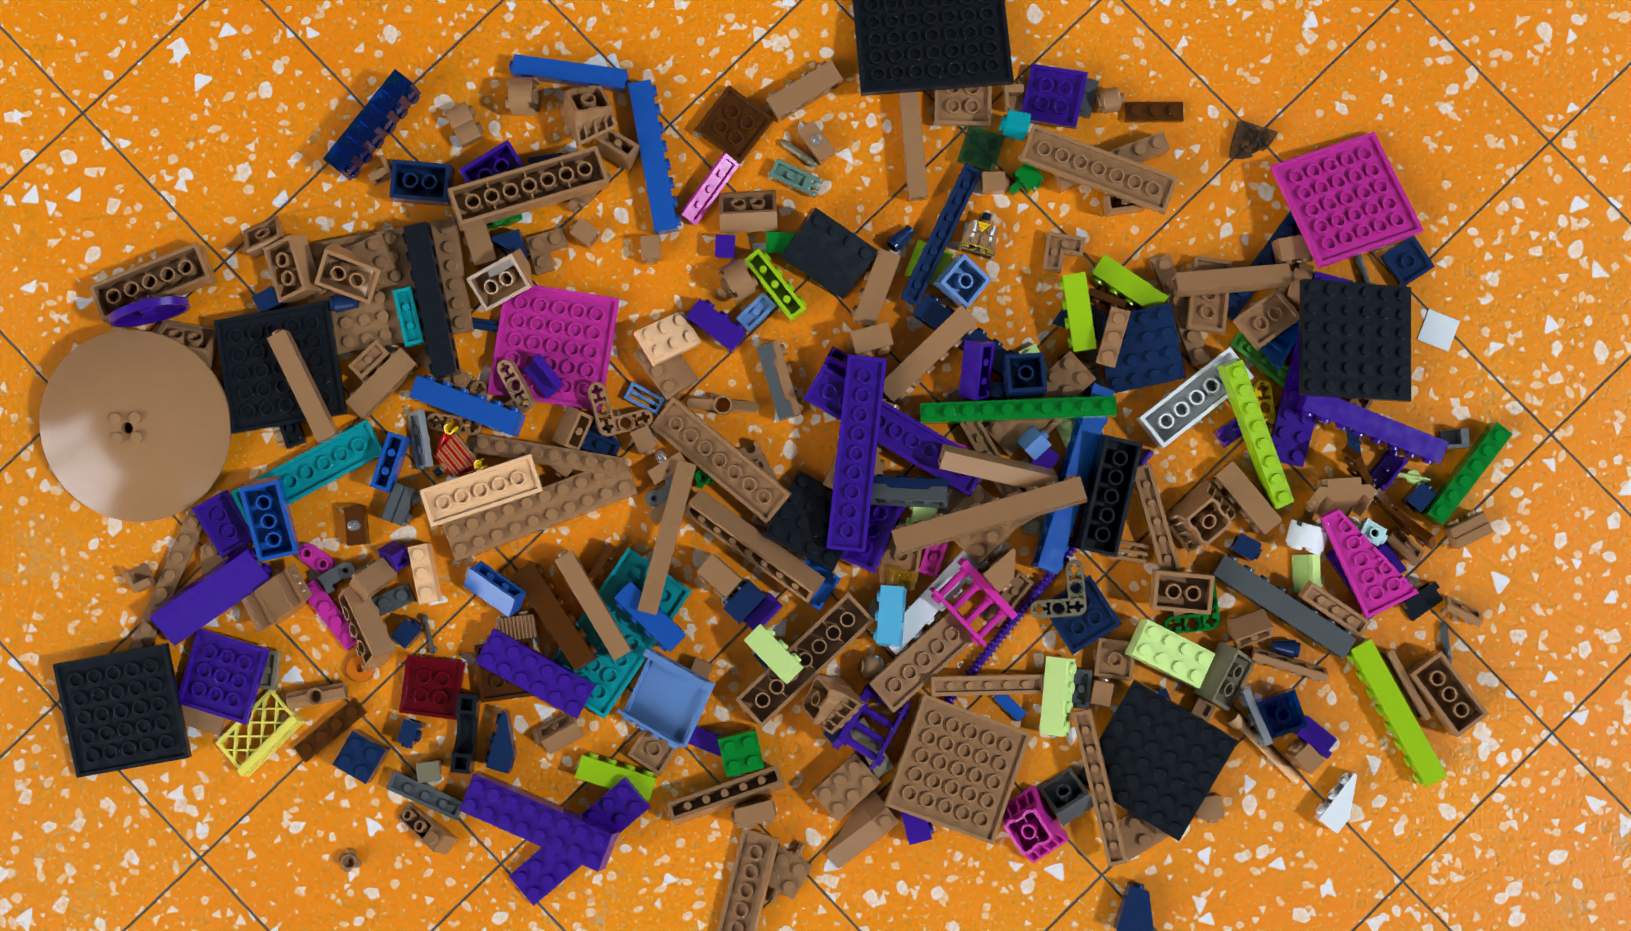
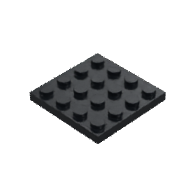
M798 470L788 489L792 494L776 512L764 534V538L832 573L844 551L826 548L832 489L823 486L822 482Z

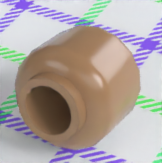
M1117 87L1101 89L1095 97L1097 109L1101 110L1104 114L1118 112L1122 104L1125 103L1124 93H1120Z
M865 654L858 661V673L864 679H871L885 668L887 663L884 662V658L880 655Z

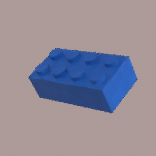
M281 475L241 483L239 491L258 561L261 562L298 554L300 545Z

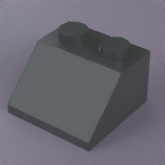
M1071 767L1038 787L1062 826L1094 807L1092 797Z

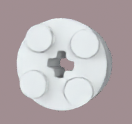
M1291 519L1285 542L1291 548L1302 550V547H1305L1306 551L1321 555V551L1324 552L1328 535L1324 527Z

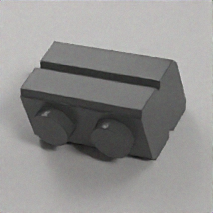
M394 482L381 519L400 526H406L407 523L410 524L413 518V513H411L413 506H417L420 500L419 490Z

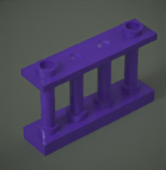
M867 683L859 698L865 704L841 728L832 746L837 750L842 745L852 747L872 760L868 768L872 771L876 766L880 767L885 759L883 754L901 720H905L910 713L908 707L911 702L907 701L895 711L898 715L894 722L869 708V705L866 704L868 699L872 700L873 698L886 706ZM866 714L888 728L889 731L886 737H882L860 723L859 715ZM856 729L879 743L881 746L878 752L875 753L852 739V736L849 734L851 730Z

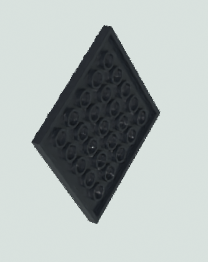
M1301 279L1299 395L1411 402V287Z
M330 301L214 320L232 434L307 422L267 340L268 337L272 336L271 333L278 329L287 330L291 333L331 417L348 415Z
M169 643L53 664L76 778L180 760L192 756Z
M1136 679L1133 680L1099 739L1114 802L1178 841L1182 838L1239 741ZM1083 766L1078 778L1082 783L1089 786Z

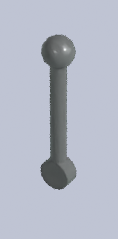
M422 615L421 620L424 622L430 644L429 652L434 654L437 652V647L433 644L428 625V616Z

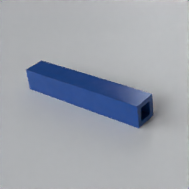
M514 54V58L510 60L509 70L512 71L511 73L514 77H537L541 82L585 88L596 85L602 86L603 90L627 93L629 79L627 69Z

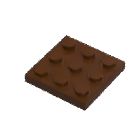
M728 85L694 130L741 165L774 122V118Z
M533 637L517 639L534 649ZM485 644L474 645L476 659ZM476 663L481 703L535 696Z

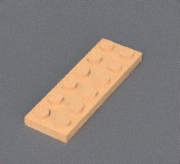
M529 454L419 491L430 526L433 528L543 492V488L533 456Z

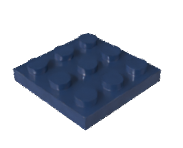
M1090 575L1084 578L1087 604L1085 613L1075 617L1049 618L1072 655L1122 625ZM1076 583L1070 589L1074 593H1079L1082 587L1079 583ZM1067 590L1052 599H1067ZM1065 602L1067 605L1066 613H1070L1069 609H1076V612H1080V609L1083 608V605H1079V602H1076L1075 606H1069L1070 603ZM1056 603L1053 605V611L1060 614L1064 611V607L1062 604ZM1046 604L1047 608L1042 609L1047 611V615H1051L1049 610L1050 604Z

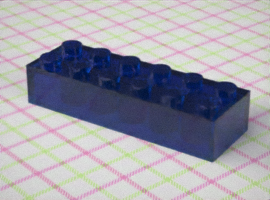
M394 69L324 156L323 160L349 181L355 179L360 174L361 167L372 159L374 151L381 148L384 144L386 136L394 132L398 121L406 117L411 105L418 102L421 92L413 82Z

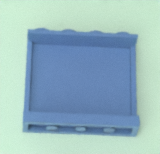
M646 648L643 656L648 659L625 709H618L617 712L623 715L622 718L624 720L637 723L638 728L644 731H651L653 737L668 741L667 745L675 749L687 747L716 683L657 650Z

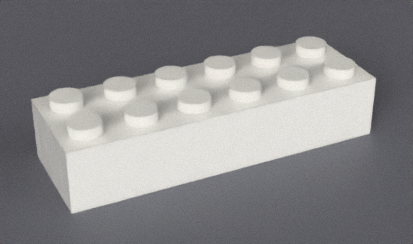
M1231 347L1222 351L1136 419L1158 449L1166 447L1228 398L1217 365L1232 358L1240 359ZM1246 367L1248 376L1251 380L1252 378H1254V376Z

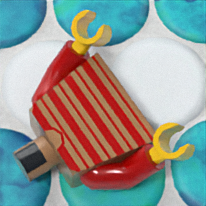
M452 421L445 424L435 456L440 464L432 470L439 479L447 473L453 478H458L488 468V465L482 466L484 458L479 459L462 437L455 433L459 427L456 426L452 429Z

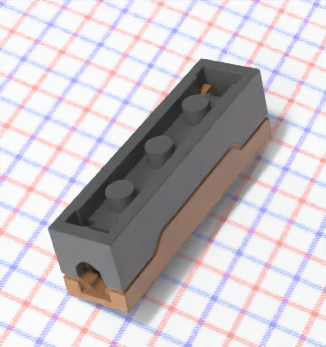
M779 340L757 346L779 422L801 415L800 410L804 408L801 399H797L795 392L798 391L795 380L791 381L789 376L792 373L790 363H785L784 355H787L784 344L780 345Z

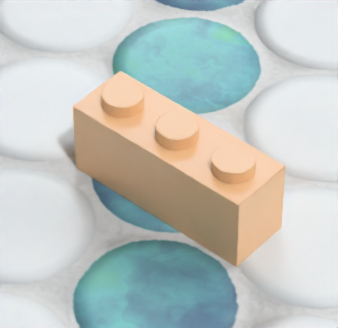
M426 543L407 547L418 603L426 604L443 600L432 544Z

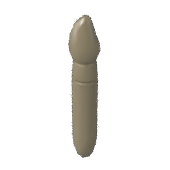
M783 139L779 141L785 149L805 161L808 165L813 167L819 166L814 158L808 156L790 142Z

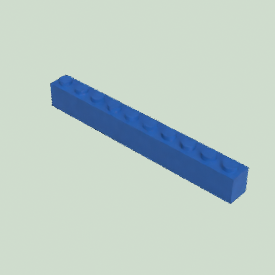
M1093 383L1085 389L1083 397L1113 396L1114 391ZM1108 418L1075 420L1059 472L1058 482L1064 481L1065 477L1071 475L1080 476L1086 493L1085 486L1090 478L1099 435H1103L1102 430ZM1080 504L1047 513L1031 567L1051 574H1059L1064 565V555L1069 549L1070 535L1075 529L1074 522L1076 516H1078L1081 510Z

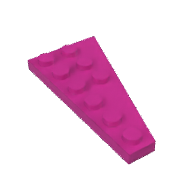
M1335 508L1319 516L1365 618L1368 619L1419 593L1340 509Z

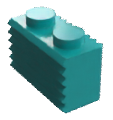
M1011 109L1007 115L1003 114L999 130L1002 131L1001 136L1024 141L1029 129L1031 114L1016 112Z

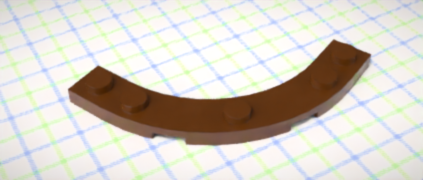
M1346 445L1342 449V453L1344 456L1343 460L1348 466L1347 471L1354 477H1361L1362 485L1370 484L1378 491L1371 503L1376 506L1378 505L1390 518L1401 526L1400 529L1407 536L1412 535L1422 547L1427 546L1429 549L1435 547L1437 544L1434 535L1413 521L1403 511L1395 508L1383 491L1372 482L1373 479L1364 464L1362 455Z

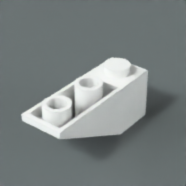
M1351 771L1344 773L1340 777L1338 786L1329 791L1328 799L1324 804L1321 803L1317 807L1316 814L1314 815L1316 819L1337 834L1350 818L1357 774Z

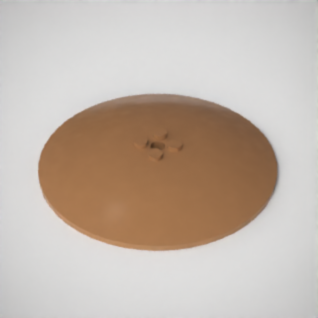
M113 331L91 338L76 347L54 370L45 388L40 406L39 425L41 442L47 461L57 479L83 505L95 512L118 520L131 522L155 521L170 517L191 507L212 488L219 478L227 461L231 446L232 432L228 401L214 372L198 354L186 345L166 335L151 331ZM127 422L131 423L133 426V430L131 433H128L125 430V424Z

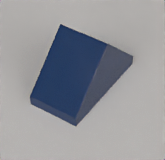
M519 229L492 237L491 241L511 253L520 248L528 261V252L522 232Z

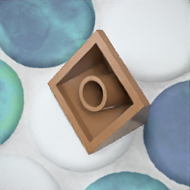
M278 215L243 231L245 251L255 258L264 255V247L287 236Z

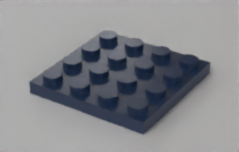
M1171 303L1130 312L1115 368L1104 365L1108 389L1118 393L1186 378ZM1108 316L1094 319L1099 345Z

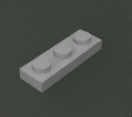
M424 410L410 412L407 416L416 469L421 470L434 466L433 455L430 448V436L428 435Z
M1250 688L1240 692L1239 701L1241 706L1247 709L1249 714L1247 715V720L1250 726H1254L1256 730L1254 734L1258 744H1262V747L1273 744Z

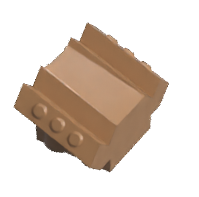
M591 85L587 88H572L565 91L564 104L559 106L561 117L564 116L565 125L568 126L572 139L575 138L577 147L584 143L587 144L592 139H597L600 135H605L608 131L616 128L612 104L602 86Z
M1361 477L1316 480L1317 491L1312 495L1303 512L1310 519L1317 513L1321 516L1335 508L1340 509L1346 517L1352 511L1361 516L1369 508L1378 491L1370 484L1362 485Z
M1209 479L1201 482L1199 488L1191 490L1187 497L1173 505L1172 511L1166 512L1165 515L1170 531L1183 547L1190 552L1202 545L1208 546L1232 526L1230 521L1235 518L1237 510L1213 481Z
M293 564L261 585L241 602L257 632L260 633L273 625L282 623L308 604L307 600L312 594L298 568Z
M818 674L803 700L801 709L814 724L820 725L825 731L834 734L854 714L858 713L865 702L860 700V696L855 694L851 686L846 684V681L839 676L830 678Z

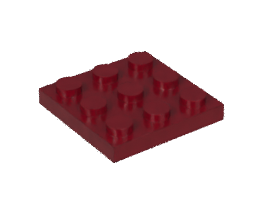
M408 654L399 713L457 720V695L462 693L466 662Z

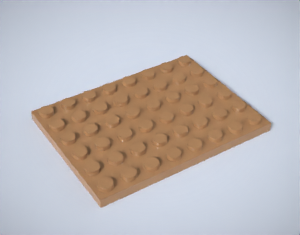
M452 218L429 222L432 227L453 335L474 332L457 220ZM403 227L309 244L318 273L324 250L330 243L348 248L381 233L397 269L379 277L370 305L359 301V308L336 313V311L331 312L338 355L364 351L375 340H378L384 347L404 344L393 290L409 286L416 289L415 282L412 281L410 276L412 267L406 257L408 247L403 241ZM322 287L321 291L314 294L315 303L329 301L330 296L335 294H343Z

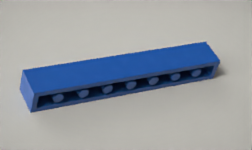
M651 80L628 83L656 235L678 232L681 220L680 215L675 213V207H678L676 195L672 196L671 191L674 188L673 177L668 175L671 165L670 160L665 158L664 153L668 149L666 140L662 141L661 133H664L663 122L658 120V115H661L659 103L656 104L654 98L658 96L656 85H652Z

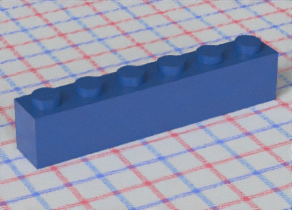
M427 374L424 377L416 376L409 397L506 434L519 436L526 415L520 413L521 409L510 406L509 409L503 407L504 403L494 399L492 402L486 401L487 397L478 393L475 396L470 395V390L462 387H458V390L452 388V383L443 380L441 383L435 381V377Z

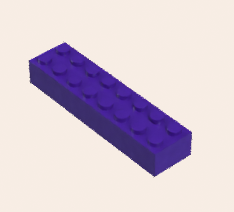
M483 772L473 774L459 810L597 872L606 869L619 831Z

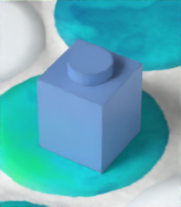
M1034 425L1017 440L1019 445L1034 460L1052 445L1047 440L1049 435L1042 428L1038 430Z

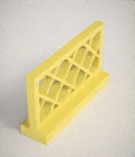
M268 690L254 704L247 735H239V727L242 723L236 722L215 744L236 766L237 772L242 777H250L305 721L301 716H297L292 709L288 708L287 703L275 690ZM272 695L276 699L275 708H266L267 699ZM256 710H262L261 721H253V713ZM266 710H275L274 721H266ZM279 710H285L290 715L284 722H279ZM252 724H261L260 735H252ZM265 724H274V732L271 735H265ZM229 737H234L233 749H227L223 744ZM239 738H247L246 749H238ZM252 738H260V746L257 749H251ZM238 751H246V760L242 764L237 760Z

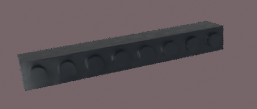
M427 222L404 226L402 237L408 247L406 257L412 267L410 276L412 281L415 282L414 296L419 301L418 315L423 321L421 330L423 337L427 341V345H425L426 354L430 356L431 364H429L430 373L438 379L460 375L461 369L432 227Z

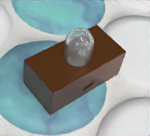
M367 506L344 507L347 546L370 544Z

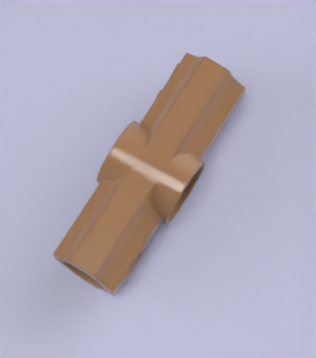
M345 682L288 692L286 693V703L289 709L347 699L348 687ZM316 690L321 694L319 701L314 698Z

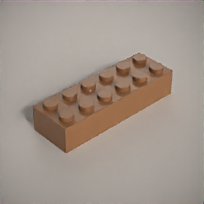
M196 242L91 284L89 288L102 321L110 324L109 314L126 304L140 300L143 296H183L217 282V278L205 247Z

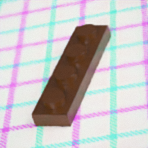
M353 698L298 743L294 749L306 763L368 712L357 698Z

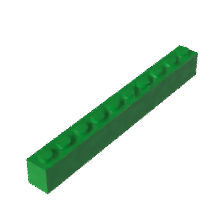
M1116 396L920 403L922 424L1111 418L1117 416Z

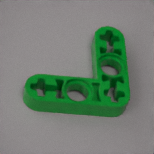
M1215 581L1212 604L1214 613L1211 612V618L1215 619V622L1212 623V626L1206 623V620L1209 619L1208 614H1188L1167 617L1163 622V627L1172 631L1167 625L1171 623V620L1174 623H1181L1180 618H1182V626L1174 627L1172 632L1179 634L1216 629L1220 624ZM1191 617L1196 620V626L1192 629L1186 625L1187 619Z

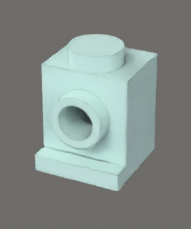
M1369 518L1362 519L1357 528L1375 547L1379 546V544L1383 545L1388 537L1385 534L1387 529L1371 521ZM1372 530L1377 531L1375 537L1372 535Z

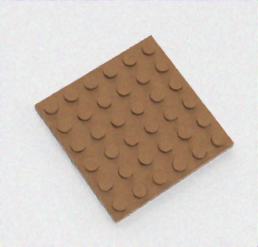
M922 694L884 805L994 845L1031 733Z

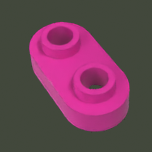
M304 544L300 547L298 552L300 560L317 572L324 574L335 567L334 558L316 545ZM307 550L311 552L309 557L305 555ZM322 561L326 562V567L324 568L321 566Z

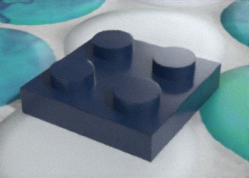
M1415 236L1409 237L1380 256L1399 286H1406L1435 267Z

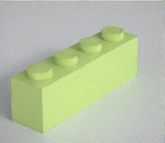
M1046 656L1039 734L1059 737L1069 736L1071 731L1070 715L1073 711L1072 694L1075 691L1074 674L1077 670L1074 658Z

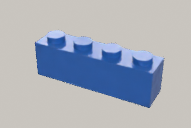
M630 581L614 597L617 600L615 604L622 611L626 609L631 614L629 618L637 625L640 623L644 627L643 631L650 638L654 636L659 641L657 645L664 652L666 650L671 652L687 634L660 607L658 608L657 615L638 611L642 590L633 581Z

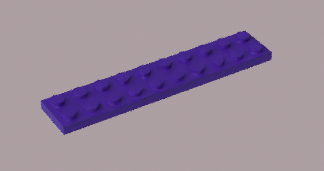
M1317 271L1314 272L1312 278L1313 280L1353 282L1352 280ZM1298 329L1270 436L1280 462L1303 467L1316 416L1313 415L1312 418L1300 414L1301 410L1295 408L1300 397Z
M850 354L847 356L826 548L856 552H865L887 362L885 358Z
M822 366L803 400L840 421L845 378ZM882 400L878 444L934 477L947 479L951 487L970 497L980 478L939 468L938 464L943 444L959 448L963 447Z

